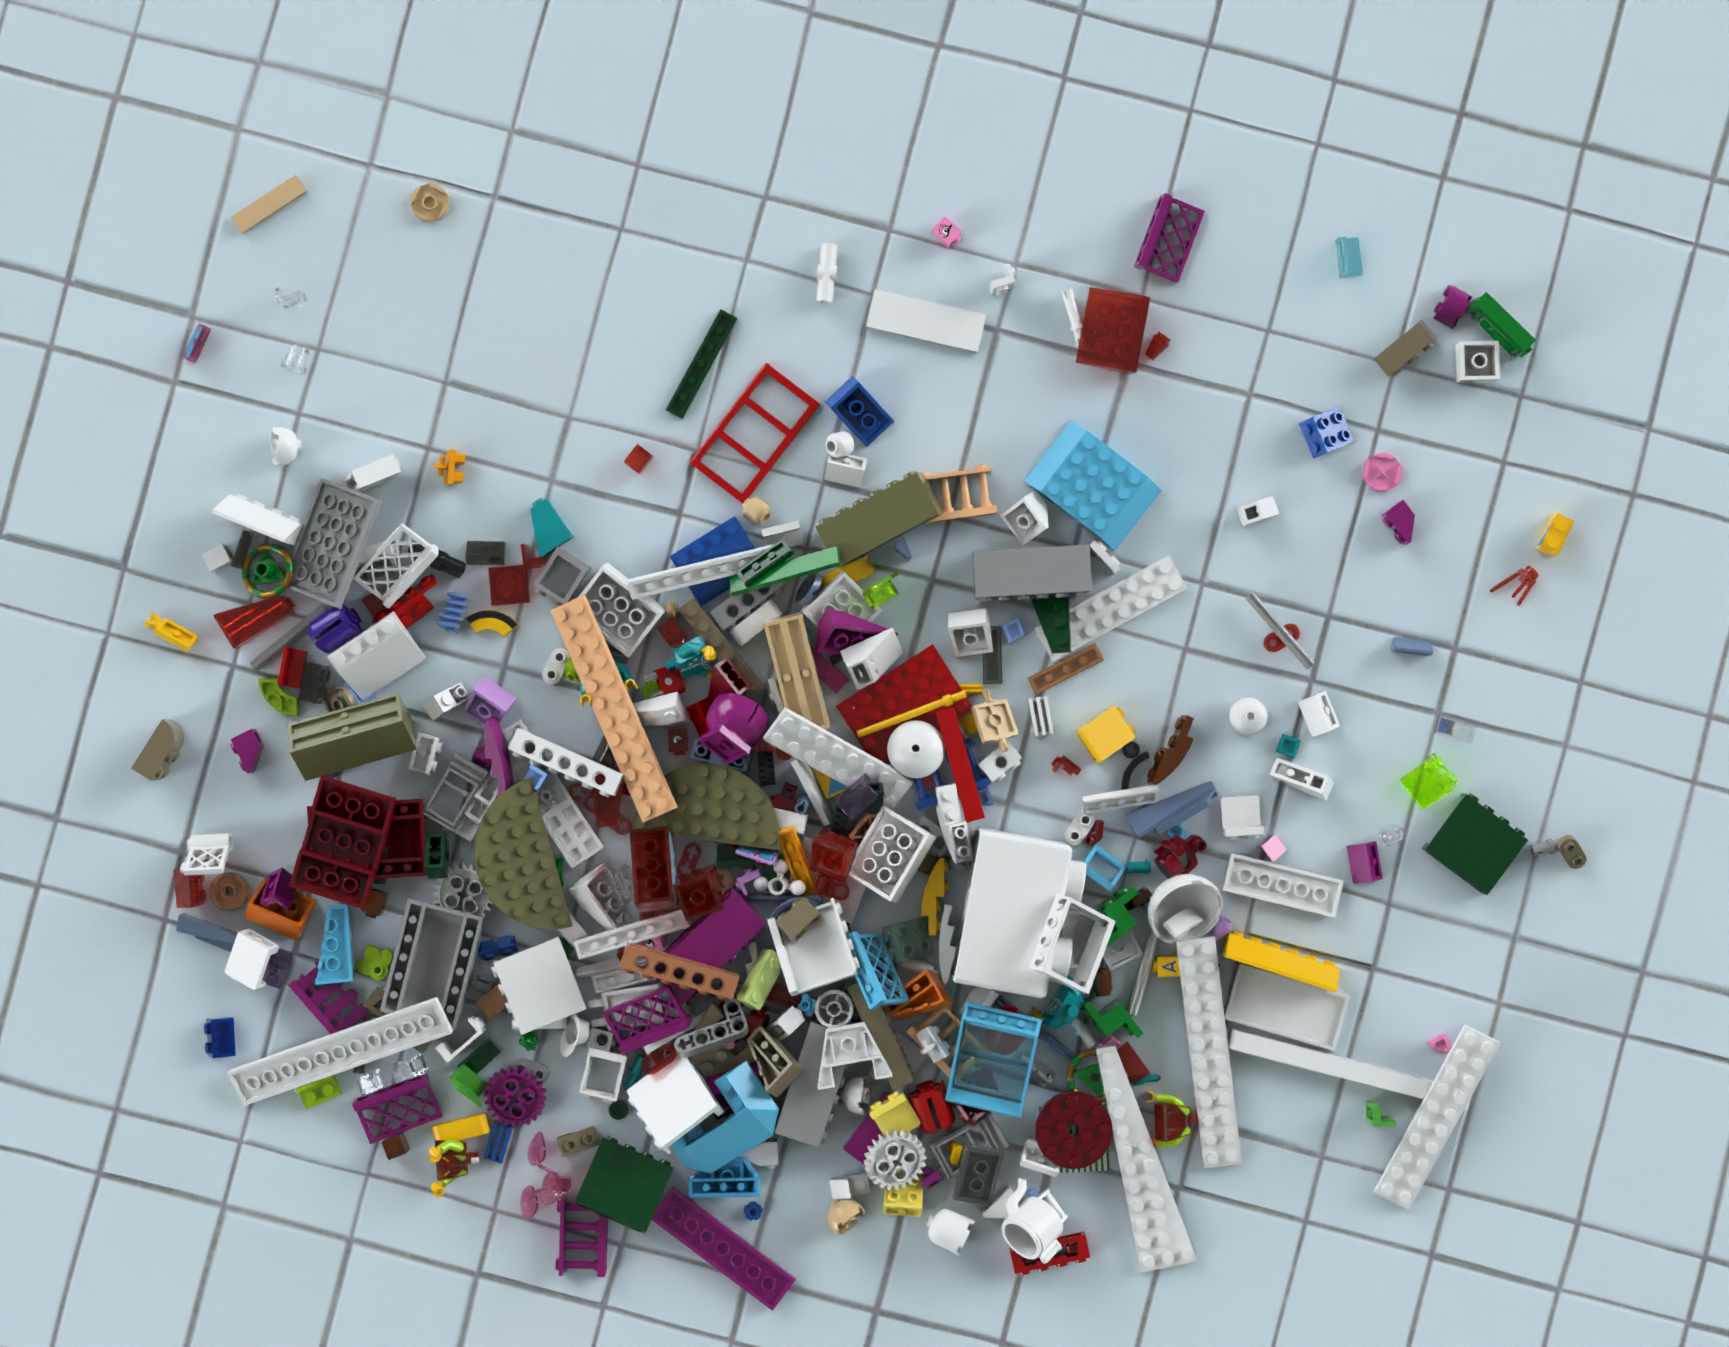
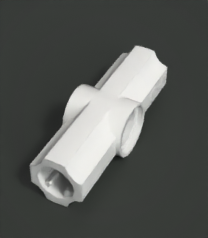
M821 243L820 264H818L817 302L833 303L834 283H836L837 277L836 260L838 245Z

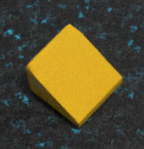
M971 712L958 719L968 735L978 731Z

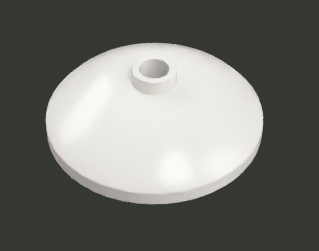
M914 720L901 724L893 731L888 741L887 753L890 763L900 774L909 778H923L931 775L939 768L944 759L945 745L940 732L934 726L924 721ZM914 745H918L920 747L918 752H914L912 750V747Z

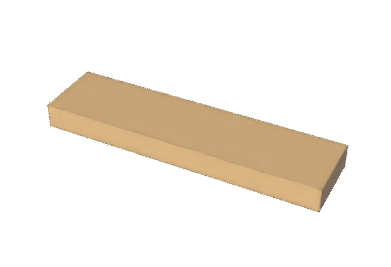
M295 175L232 216V219L241 233L244 234L307 192Z

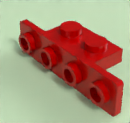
M430 574L423 577L419 584L406 590L404 595L397 599L389 609L386 608L376 613L372 619L373 624L394 611L407 629L434 609V606L424 593L438 583L435 576Z

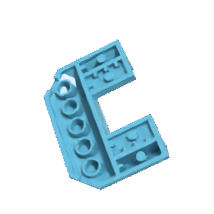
M747 1060L714 1081L734 1111V1114L707 1131L700 1122L671 1145L685 1167L713 1173L774 1135L779 1108L770 1094L766 1092L764 1085Z

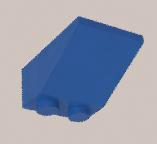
M853 376L825 401L829 408L866 447L894 422Z

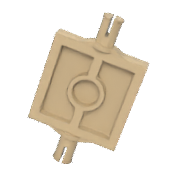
M989 689L983 690L981 693L984 703L971 707L982 744L998 742L1001 752H1007L1009 748L1006 739L1016 737L1019 734L1007 699L992 700Z

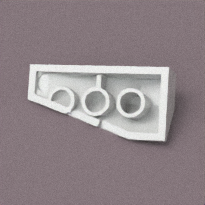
M602 863L580 878L569 891L578 904L608 931L633 922L630 914L625 911L622 903L624 899L622 895H619L615 886L617 884L615 877L605 863Z

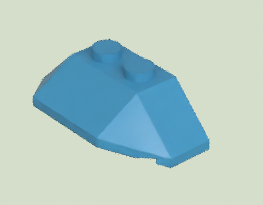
M745 1157L736 1158L713 1173L697 1170L695 1174L689 1177L690 1198L760 1196V1176Z

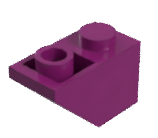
M1401 500L1382 514L1384 518L1382 521L1387 528H1392L1395 532L1394 537L1400 544L1407 545L1412 540L1415 514L1406 502Z
M250 729L231 739V748L235 754H238L241 760L239 761L240 767L247 774L255 772L264 747L256 729Z

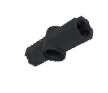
M412 544L413 553L422 552L425 549L421 544ZM438 549V556L429 566L436 570L447 572L454 577L461 578L467 563L449 556L448 553Z

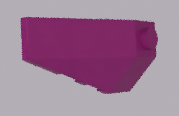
M826 609L818 622L815 650L816 653L838 655L841 650L888 629L843 611Z

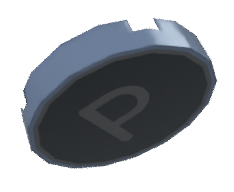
M819 572L809 574L804 579L795 596L794 601L797 605L803 607L813 599L814 595L812 594L814 590L817 591L822 582V575Z

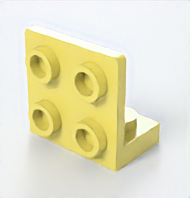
M917 1173L918 1180L912 1178V1185L907 1182L905 1183V1188L899 1185L898 1190H895L894 1186L888 1190L885 1185L884 1215L921 1217L923 1200L922 1179H924V1173Z

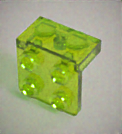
M1435 753L1429 755L1423 764L1403 776L1400 780L1401 784L1422 809L1427 808L1453 791L1458 783L1455 775L1448 771L1444 766L1443 760L1436 756Z

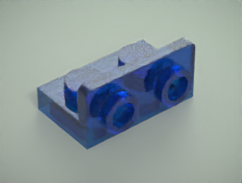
M234 1017L207 1018L206 1023H204V1033L207 1035L205 1052L208 1054V1057L236 1056Z

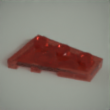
M618 766L610 767L611 769L620 772ZM599 774L596 778L599 785L605 782L603 774ZM624 779L616 796L610 795V798L599 794L600 790L593 787L592 794L598 828L618 825L622 792L625 784Z

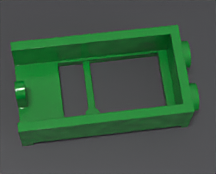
M1487 292L1478 297L1467 308L1466 313H1471L1473 315L1472 318H1476V322L1495 341H1499V344L1510 355H1513V359L1518 356L1522 358L1534 348L1532 344L1536 339Z

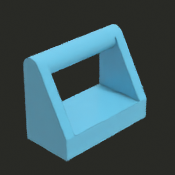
M1097 844L1092 847L1082 861L1086 863V875L1110 892L1127 867ZM1094 853L1119 869L1111 882L1087 866Z

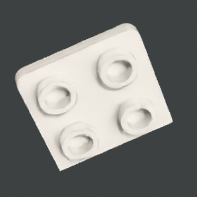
M1257 795L1221 798L1223 836L1228 837L1229 840H1238L1240 836L1248 835V839L1259 838V834H1264V826H1261L1259 797Z

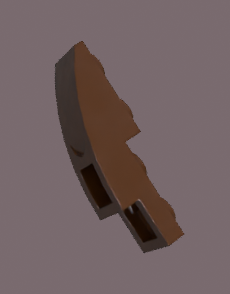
M1181 715L1176 720L1174 735L1168 740L1169 747L1160 748L1154 756L1155 763L1153 768H1150L1148 771L1147 784L1157 785L1162 782L1184 759L1194 740L1187 736L1194 718L1188 715Z

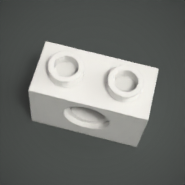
M1008 740L1006 742L1009 751L1002 753L1000 746H998L977 764L991 782L995 780L997 782L1001 781L1006 776L1004 772L1009 768L1014 770L1021 764L1019 760L1022 757ZM998 757H1004L1006 760V765L1003 768L996 766L995 762Z
M791 1006L778 1015L766 1029L770 1030L781 1041L795 1031L805 1019L798 1008Z

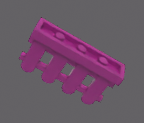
M318 960L314 963L316 967L306 976L303 974L299 976L301 980L298 983L293 980L288 985L330 1034L353 1027L361 1019L363 1021L368 1019L366 1015L369 1012L362 1007L363 1004L357 1006L354 1003V1000L357 998L356 990L349 989L345 992L341 988L344 982L325 984L318 991L313 984H315L318 974ZM310 989L313 995L309 997L305 992L306 990ZM337 990L341 996L329 1005L325 999ZM321 1003L326 1008L323 1012L318 1007ZM350 1005L354 1010L342 1019L338 1014ZM333 1018L338 1022L336 1026L330 1021Z

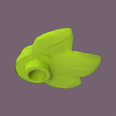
M367 945L364 950V959L356 962V968L362 975L371 976L374 980L382 981L388 976V967L392 963L393 954L390 948L380 952L375 946ZM377 968H381L379 974H376Z

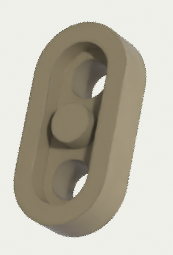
M1565 835L1559 839L1557 847L1566 863L1573 869L1581 868L1586 863V855L1576 839L1571 835Z

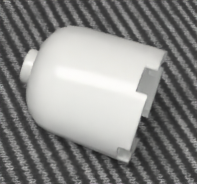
M941 1209L935 1216L931 1215L927 1222L929 1239L934 1244L960 1256L962 1251L958 1249L959 1247L963 1248L972 1230L969 1228V1225L973 1226L975 1220L949 1209Z

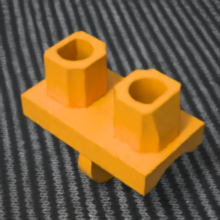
M450 449L446 453V464L445 457H439V464H433V468L438 469V476L444 475V485L463 483L464 474L462 472H454L455 465H464L465 455Z

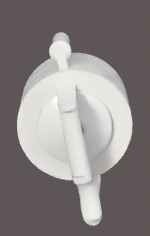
M1018 1178L1017 1190L1007 1199L1006 1208L1009 1216L1002 1224V1234L1007 1244L1017 1254L1027 1259L1039 1257L1041 1262L1046 1264L1062 1249L1057 1238L1063 1232V1222L1068 1215L1064 1213L1051 1195L1049 1188L1045 1189L1037 1197H1027L1018 1206V1202L1024 1196L1027 1188L1026 1179Z

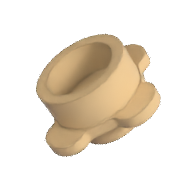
M673 600L671 603L666 604V610L669 619L674 618L677 620V615H680L678 604H674Z

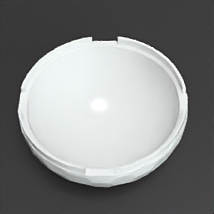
M1193 874L1176 875L1161 883L1153 892L1148 904V922L1154 934L1160 940L1169 944L1177 940L1201 938L1218 922L1219 913L1223 909V900L1217 887L1204 877ZM1191 906L1204 919L1202 923L1191 928L1187 934L1175 938L1170 935L1163 926L1164 922Z

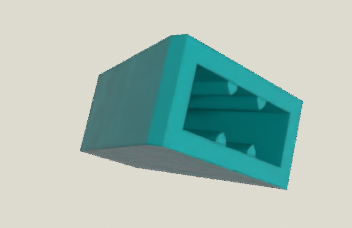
M547 498L536 500L532 504L534 507L530 509L538 554L542 559L555 551L557 546L561 547L574 538Z

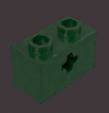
M445 833L426 834L425 871L429 879L448 878L449 841Z

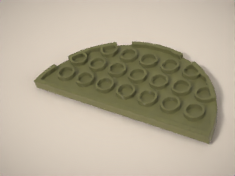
M712 763L687 765L666 774L664 777L678 808L643 823L636 810L631 826L632 831L669 835L670 830L671 836L781 850L780 826L776 810L764 790L753 779L738 770Z
M531 777L510 786L491 803L484 813L476 833L474 849L477 875L491 901L511 919L540 929L572 927L564 892Z

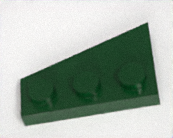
M1069 596L1044 599L1031 598L1052 654L1071 652Z

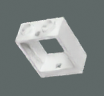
M589 1048L579 1093H582L583 1097L594 1099L595 1096L602 1098L601 1101L606 1103L617 1102L629 1054L622 1055L614 1050L607 1052ZM594 1057L621 1063L614 1093L587 1087Z

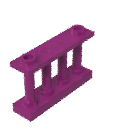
M563 1195L561 1201L558 1200L557 1212H560L559 1258H556L555 1270H559V1276H563L565 1268L594 1269V1271H597V1277H605L607 1274L608 1218L599 1215V1221L595 1223L566 1222V1210H589L574 1203H566L567 1195ZM566 1230H593L595 1233H598V1240H595V1242L565 1241ZM565 1249L594 1250L598 1252V1259L594 1261H565Z

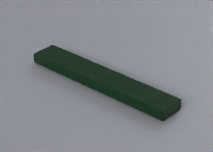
M720 309L670 400L666 411L681 419L684 418L737 321L736 317Z

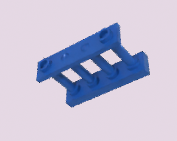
M970 738L964 740L977 789L990 785L989 778H984L980 774L971 746L976 745V742H971ZM945 751V755H944V756H946V759H947V761H948V764H949V767H950V770H951V766H950V763H949V759H948V756H947V752ZM937 769L932 773L936 787L944 786ZM913 778L919 794V801L916 802L917 809L921 810L938 804L937 795L930 797L929 794H926L921 778Z

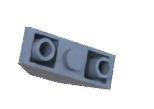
M695 739L690 757L746 772L751 753L727 764L701 744L699 739Z

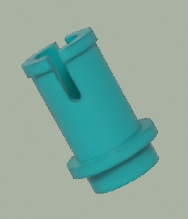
M1147 859L1141 862L1128 861V874L1145 873L1148 875V873H1151V861H1147Z

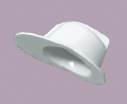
M576 1014L569 1016L567 1028L562 1033L559 1045L560 1053L563 1057H569L577 1045L585 1044L588 1041L592 1027L591 1021L578 1018Z

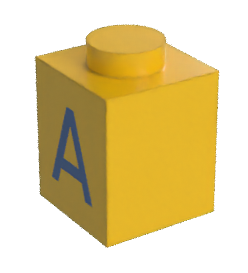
M1178 955L1155 956L1156 961L1152 962V970L1156 972L1158 977L1180 976Z

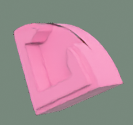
M1445 1033L1427 1041L1433 1049L1439 1052L1448 1053L1452 1048Z

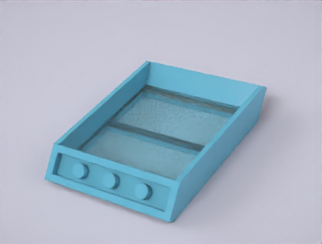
M966 1002L945 1101L1021 1119L1042 1019Z

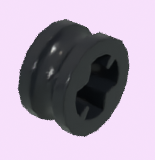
M1132 741L1122 747V753L1127 758H1135L1140 752L1139 745ZM1130 744L1134 745L1133 748L1136 750L1135 754L1132 753L1131 756L1128 755L1126 747H1130Z

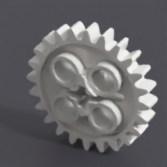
M463 863L462 868H460L459 864H455V870L449 867L448 878H438L437 881L440 885H434L438 892L432 893V895L438 896V899L433 901V903H439L441 907L459 911V905L463 898L460 892L465 890L466 880L470 878L466 889V894H469V896L464 898L461 912L486 917L485 910L491 911L492 908L489 904H493V902L485 893L479 881L477 871L474 870V864H471L469 868H467L466 863ZM455 877H459L462 880L460 888L455 887L453 884ZM474 882L479 883L481 886V890L478 893L474 892L471 888ZM449 896H454L457 899L455 906H451L448 903ZM468 901L475 903L474 911L467 909L466 904Z
M893 1129L890 1135L885 1131L884 1137L878 1134L879 1140L872 1139L874 1146H867L870 1152L864 1154L867 1158L864 1160L865 1170L870 1180L873 1179L875 1185L879 1183L880 1188L886 1185L888 1190L892 1186H894L895 1190H898L899 1185L905 1188V1183L907 1182L912 1185L911 1179L918 1180L916 1174H923L920 1167L926 1166L923 1161L927 1159L924 1154L926 1150L922 1146V1142L918 1140L916 1135L912 1136L910 1131L905 1134L903 1129H900L898 1134ZM886 1162L885 1165L879 1167L881 1163Z

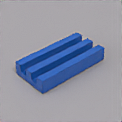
M494 1121L484 1159H490L500 1164L503 1163L513 1129L512 1125L508 1124L505 1126V1123ZM497 1126H500L493 1154L489 1155ZM504 1128H507L508 1131L499 1158L496 1157L502 1139Z

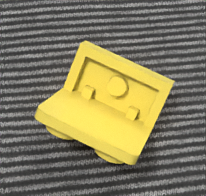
M895 1091L888 1095V1099L885 1101H877L870 1106L869 1114L875 1120L884 1136L885 1131L890 1135L893 1129H895L897 1134L900 1129H903L906 1134V1132L920 1125V1120L903 1091Z

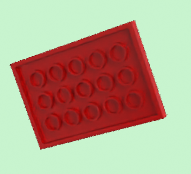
M932 644L836 707L864 751L883 763L888 764L890 763L887 753L888 741L898 726L917 720L927 722L940 731L935 711L954 706L957 719L971 711L972 704L966 697L953 702L951 706L937 708L859 738L857 730L942 699L944 695H953L963 691Z

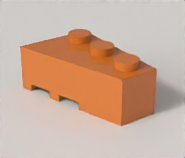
M926 969L903 985L910 1000L908 1003L885 1005L884 1007L891 1018L903 1020L951 1006L954 1003L938 974ZM895 991L894 994L901 998L899 993Z

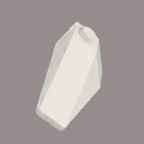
M678 692L633 703L643 727H676L691 723V719Z

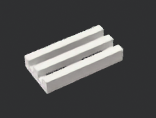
M1047 696L1028 699L1034 736L1054 733ZM1041 700H1044L1049 727L1047 731L1045 730ZM1035 701L1038 708L1041 732H1038L1033 707V702Z

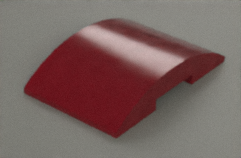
M321 775L310 811L311 817L302 848L297 856L289 887L364 909L383 856L396 798Z

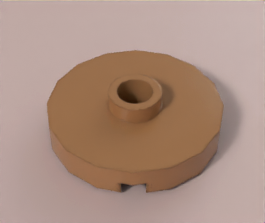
M233 872L223 873L217 876L211 883L210 898L219 909L227 911L236 910L243 906L248 899L249 886L240 874ZM228 888L233 889L232 895L228 894Z

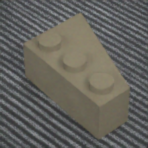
M1421 320L1376 356L1374 360L1388 377L1391 374L1395 377L1403 370L1401 366L1406 362L1411 364L1418 358L1417 353L1422 349L1424 352L1434 345L1432 341L1435 340L1436 336Z

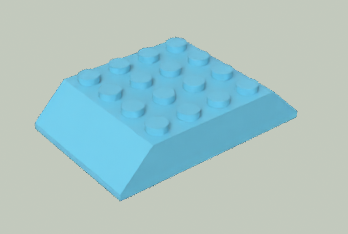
M1072 421L1067 424L1024 480L1031 488L1037 490L1039 494L1114 551L1161 492V489L1148 476L1089 431Z

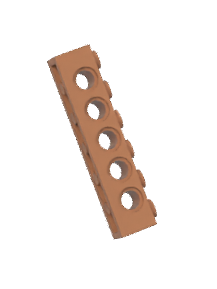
M626 942L620 962V968H623V971L626 973L634 974V972H638L644 978H659L662 983L671 985L673 982L680 984L679 987L682 989L690 990L694 988L700 994H715L718 999L725 1001L728 998L733 1000L740 978L739 974L630 942ZM638 958H645L647 963L644 966H639L636 963ZM656 964H665V970L657 971L655 969ZM677 968L685 971L680 977L674 975V971ZM695 974L703 975V979L700 982H695L692 978ZM714 979H720L722 984L719 987H713L711 982Z

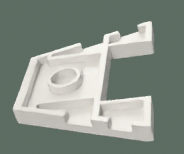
M864 1021L826 1028L817 1085L818 1090L835 1087L833 1066L872 1060L875 1080L893 1077L887 1062Z

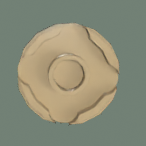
M432 183L417 187L410 200L414 214L426 222H436L442 219L449 209V197L445 190L439 185Z

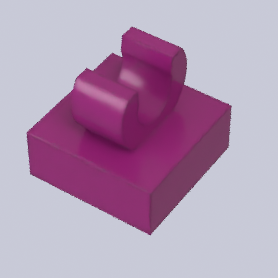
M484 744L480 750L478 748L475 750L472 761L489 770L491 759L484 758Z
M929 1165L922 1169L926 1175L922 1182L927 1189L944 1180L938 1170L933 1172Z

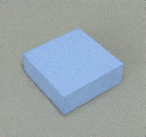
M1019 617L1001 625L1008 643L1026 635Z

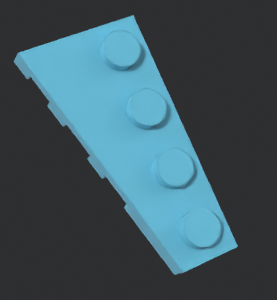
M349 905L328 906L324 928L325 934L321 946L322 951L315 985L355 981Z

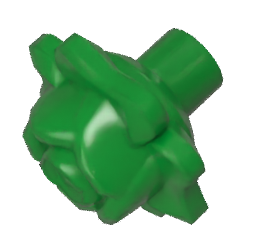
M530 1031L521 1035L519 1044L526 1047L527 1051L536 1050V1045H538L539 1037L537 1033Z

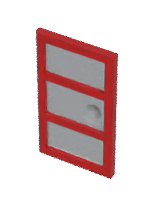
M765 363L689 463L743 504L818 409L820 403L776 371L770 364Z

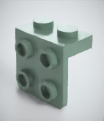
M924 917L882 927V938L886 942L887 951L893 964L933 954L934 950Z

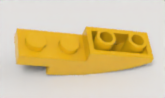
M939 857L932 868L922 895L921 916H928V935H936V931H940V919H936V911H940V900H936V897H944V892H948V881H944V873H948V861H944V857Z

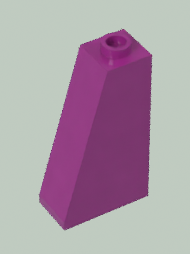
M884 1091L877 1101H885L892 1092L887 1093ZM869 1112L843 1146V1150L862 1164L867 1159L864 1154L870 1152L867 1146H874L872 1139L878 1141V1134L884 1137Z

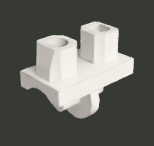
M930 1025L915 1035L924 1047L920 1052L922 1054L927 1052L932 1061L936 1063L950 1055L948 1052L950 1046L947 1041H941L938 1037L940 1032L938 1027Z

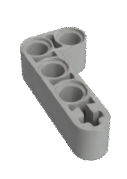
M728 999L724 1003L723 1007L727 1020L678 1037L674 1043L678 1055L687 1058L745 1037L748 1034L749 1027L740 1002L737 999ZM737 1006L738 1010L736 1012H728L730 1007ZM737 1024L744 1025V1028L740 1031L734 1029ZM720 1030L726 1031L723 1037H717L716 1033ZM706 1037L707 1041L704 1044H699L698 1039ZM683 1044H686L685 1050L682 1049Z

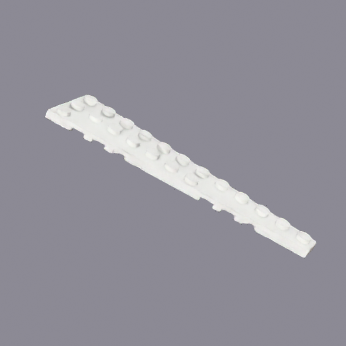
M1115 1044L1096 1048L1108 1112L1112 1122V1132L1141 1273L1198 1261Z

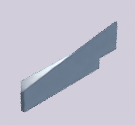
M1209 781L1130 812L1125 817L1138 838H1141L1153 829L1158 835H1161L1212 804L1211 799L1218 796L1219 793L1213 782Z
M186 913L179 914L177 932L194 935L196 939L226 951H232L237 932Z

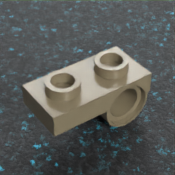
M594 1126L557 1137L562 1157H567L600 1145Z

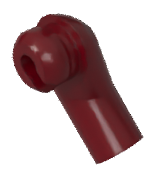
M1095 820L1094 830L1084 838L1086 845L1093 846L1102 839L1103 820Z

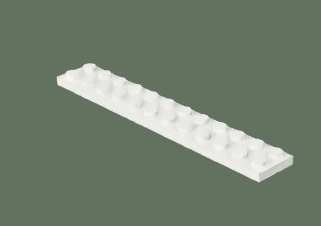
M1215 936L1177 940L1176 947L1203 1167L1205 1169L1242 1164Z
M435 997L230 1069L227 1074L243 1106L452 1034L453 1029L438 998Z

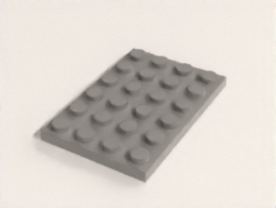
M321 478L291 554L294 572L288 588L341 609L383 501Z

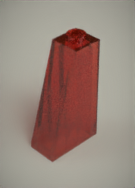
M281 595L216 613L213 616L232 647L238 649L296 613L294 610L296 606L290 597L287 598Z

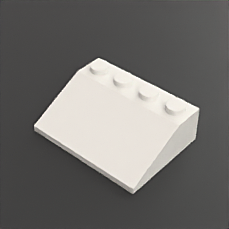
M238 493L236 496L228 495L212 511L213 514L294 546L303 524L299 523L301 519L292 515L289 518L282 516L283 512L272 508L271 511L264 508L265 504L255 500L254 503L246 501L248 497Z
M606 563L599 569L580 596L586 595L604 639L629 658L662 619L667 610L650 596L632 600L627 581L628 578L609 563Z
M394 611L327 656L336 671L362 700L367 699L427 659Z
M882 806L844 873L890 902L898 903L936 836L889 808Z

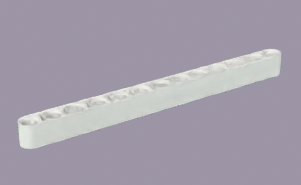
M1237 1029L1231 1030L1228 1048L1421 1099H1424L1433 1083V1080ZM1469 1102L1464 1110H1468Z

